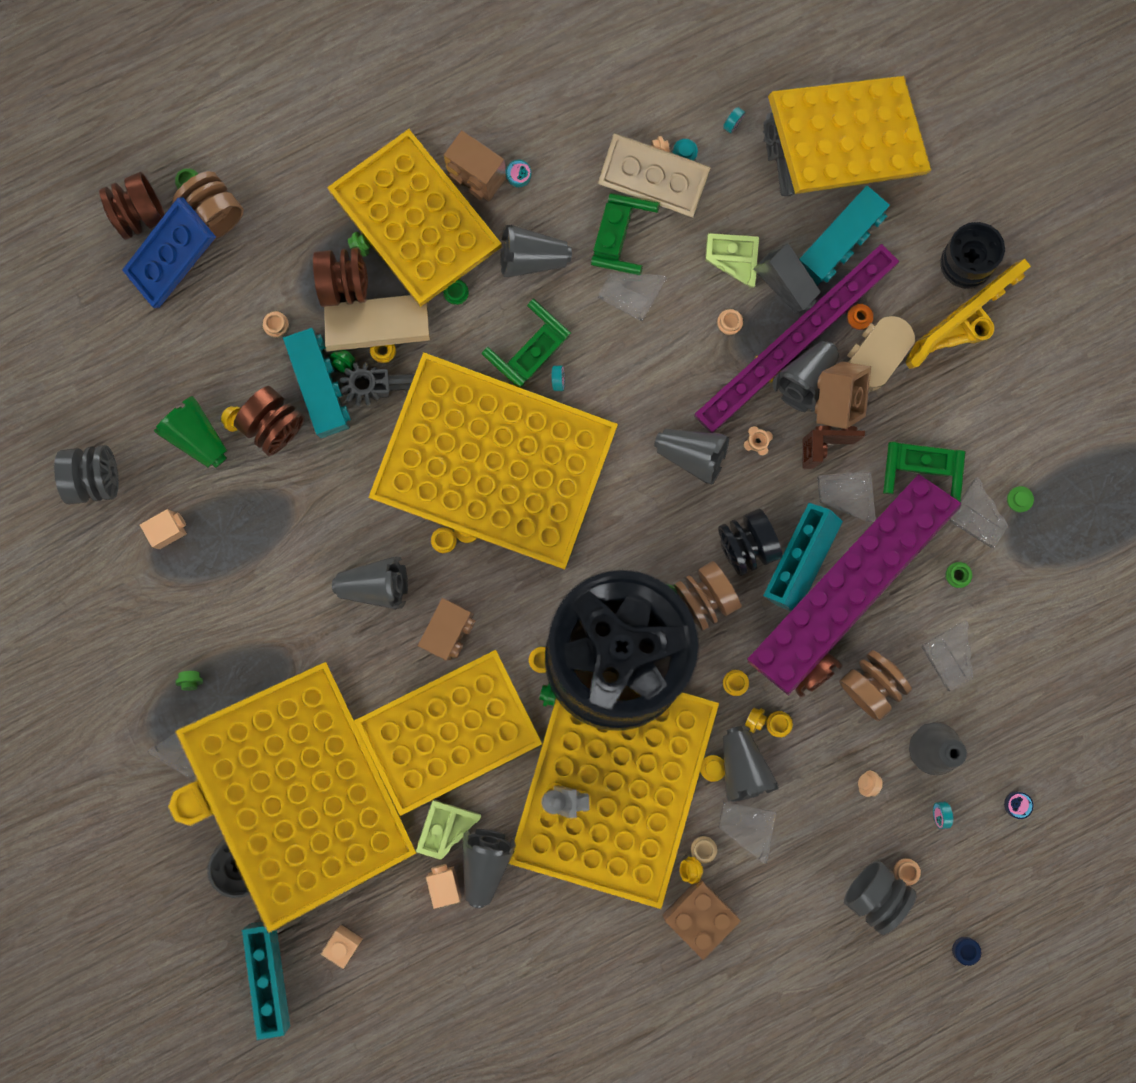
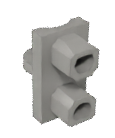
M562 785L554 786V790L547 791L543 795L541 803L543 809L550 814L577 818V811H589V794L580 793V791Z

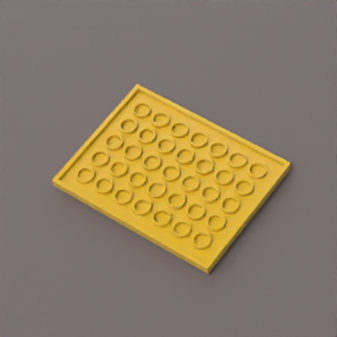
M423 352L368 498L565 570L618 424Z
M326 662L175 731L267 932L277 929L416 854Z
M575 671L580 681L591 690L593 673ZM605 671L603 673V678L606 682L614 683L617 681V676L614 672ZM625 686L617 700H632L641 696ZM682 692L664 713L648 724L630 730L610 731L589 726L576 719L565 710L556 698L515 837L516 848L509 864L661 909L719 703ZM562 785L580 791V793L589 794V811H577V818L550 814L542 807V797L547 791L554 790V786Z

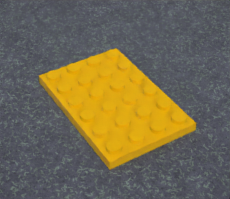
M904 76L772 91L768 95L795 194L921 176L931 171Z
M410 129L403 132L327 187L330 194L420 307L502 248V243Z
M497 650L354 720L400 816L543 744Z

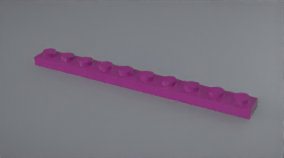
M881 243L811 309L802 315L694 414V417L710 433H714L896 267L899 260Z

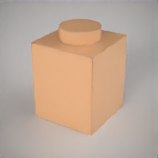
M168 509L140 524L151 547L156 549H162L187 534L183 528L186 526V523L180 513H175Z
M442 864L431 868L432 872L428 873L426 880L433 908L436 909L460 902L462 896L454 866L447 868V864Z
M340 925L321 955L344 969L363 938Z

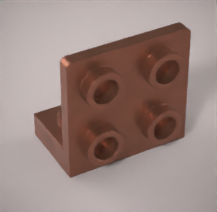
M816 426L815 430L810 431L803 438V469H814L823 462V458L827 457V444H855L865 437V431H858L856 426H850L847 429L841 428V430H831V426Z

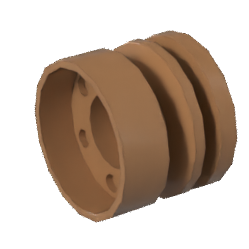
M211 171L203 172L190 178L176 191L172 200L173 204L177 198H184L216 236L214 240L233 229L240 221L244 211L232 193L227 192V187L221 182L216 173Z
M714 561L697 570L701 582L697 583L690 575L685 577L689 589L681 581L674 584L677 594L685 602L695 623L702 631L709 627L704 617L705 615L713 624L718 622L715 609L718 608L726 617L741 608V603L732 585Z
M871 650L867 654L869 662L865 659L859 661L864 674L862 675L858 671L851 669L839 680V683L862 710L876 721H880L892 710L886 698L889 697L896 702H900L902 696L899 692L908 695L912 688L902 672L890 660Z

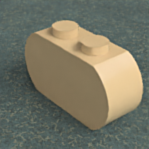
M884 317L876 325L870 323L862 334L865 338L861 345L856 343L847 354L850 358L848 363L871 366L869 392L880 389L887 382L915 344V335L912 327L899 317Z

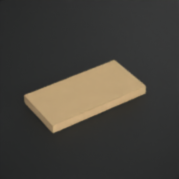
M614 133L598 184L639 199L659 202L662 207L694 217L711 167Z
M411 295L369 299L365 303H359L358 301H354L353 304L341 302L336 306L324 307L325 347L327 351L430 340L428 304L426 303L420 307Z

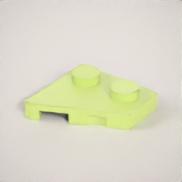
M708 233L705 261L745 285L754 288L756 283V271L754 268L757 265L759 237Z
M432 800L416 852L441 860L453 845L463 838L464 833L480 820L481 814Z

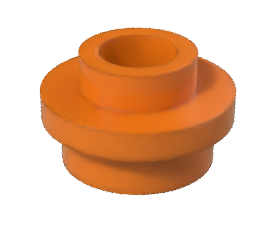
M854 305L848 311V323L854 329H866L873 321V312L867 305ZM857 313H863L865 319L859 320L857 318Z

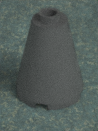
M505 225L503 229L502 240L505 242L500 253L503 277H514L565 268L566 264L571 262L572 248L568 247L566 241L514 225Z
M820 341L774 377L772 384L775 392L779 389L783 394L781 399L792 408L801 412L811 409V412H813L820 394V389L817 386L818 378L822 371L836 365L839 358L837 347L829 341Z
M665 429L663 433L659 432L657 434L654 447H657V453L706 484L713 485L722 467H720L722 459L726 457L729 437L717 433Z
M390 557L339 572L332 581V590L340 599L391 609H402L406 601H402V595L408 593L406 567L399 564L398 561L402 560L401 557Z
M935 722L924 724L910 739L909 752L911 760L920 770L927 774H947L962 765L966 760L967 751L958 734L945 724Z
M742 726L728 729L727 735L723 736L727 802L754 798L764 793L763 791L770 793L778 790V783L749 730H743Z
M476 829L475 834L469 835V831H466L462 840L464 896L470 906L483 908L491 903L514 854L516 843L512 838L511 842L505 840V834L493 830Z

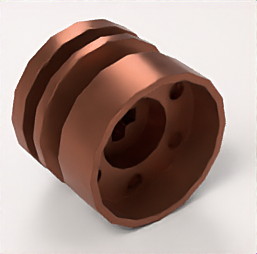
M141 171L124 179L127 190L125 192L116 182L111 184L112 192L107 186L99 190L103 208L109 221L125 240L133 237L132 230L137 235L142 233L140 220L148 228L152 229L165 215L153 187Z
M359 247L351 249V260L347 250L342 249L340 261L338 262L332 250L313 253L314 281L317 297L322 307L339 305L341 293H344L348 304H353L354 292L359 303L366 302L368 275Z
M265 386L252 395L242 406L234 420V427L247 438L255 437L254 444L259 448L262 447V451L268 456H272L283 449L297 434L305 419V416L299 410L295 411V407L289 403L283 406L285 398L271 386Z

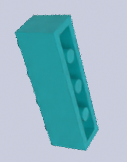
M868 185L865 186L799 259L817 287L823 280L828 283L837 273L834 268L839 262L844 265L854 254L851 249L856 244L861 246L871 235L868 232L873 225L878 228L887 218L885 211L890 205Z
M309 328L283 337L316 435L319 438H324L350 429L347 421L351 420V416L347 406H342L339 399L343 394L341 393L338 381H333L331 373L335 372L331 359L325 358L322 350L326 348L322 334L317 335L313 328Z
M808 503L763 595L776 606L792 611L808 594L843 523L833 511Z
M263 921L249 923L242 929L256 1038L261 1040L284 1036L291 1026L277 929L267 932Z

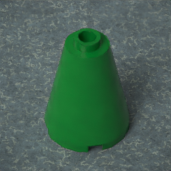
M190 396L182 402L185 406L183 408L181 406L175 407L157 424L154 432L207 468L212 465L217 468L227 459L224 455L227 449L194 396Z

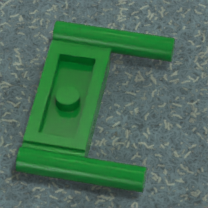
M610 193L595 242L591 265L641 275L643 265L619 261L632 209L658 213L660 203Z
M532 299L527 307L543 320L545 324L515 356L506 363L489 347H486L481 353L519 388L543 366L571 335V332L535 299Z
M888 442L883 494H894L897 469L898 471L946 477L952 476L950 496L961 502L966 451Z

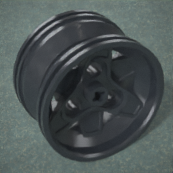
M615 570L594 575L576 585L563 598L553 616L545 649V671L551 690L567 712L589 726L603 730L622 731L646 725L670 707L692 678L699 653L696 624L682 598L667 584L655 577L630 570ZM615 602L622 603L616 614H614L605 604ZM650 614L658 620L662 627H648ZM580 620L587 637L570 642L571 633ZM601 625L605 626L609 630V635L601 637L596 633L595 628ZM642 642L649 643L652 646L653 652L650 654L643 653L639 648V644ZM670 656L668 670L663 679L654 663ZM575 671L593 673L591 690L580 681ZM605 671L614 672L617 676V681L614 683L606 682L603 678V673ZM625 686L641 696L632 700H617Z

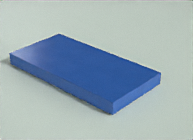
M177 198L122 271L153 308H160L216 236L184 198Z

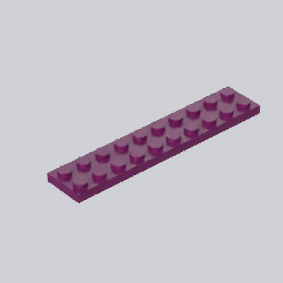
M918 474L748 657V663L789 696L960 509L961 502Z

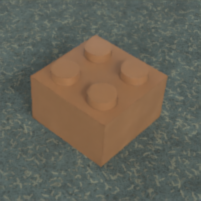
M462 130L444 154L450 180L457 185H465L469 188V192L480 200L484 198L490 202L506 179L504 159Z
M840 362L822 371L817 383L818 389H820L819 399L815 405L818 424L847 429L866 417L871 366Z
M442 598L418 647L446 661L451 660L452 657L457 658L464 646L460 642L464 633L469 635L476 620L472 619L474 614Z
M702 879L697 884H692L663 914L664 921L702 960L741 922L732 909Z

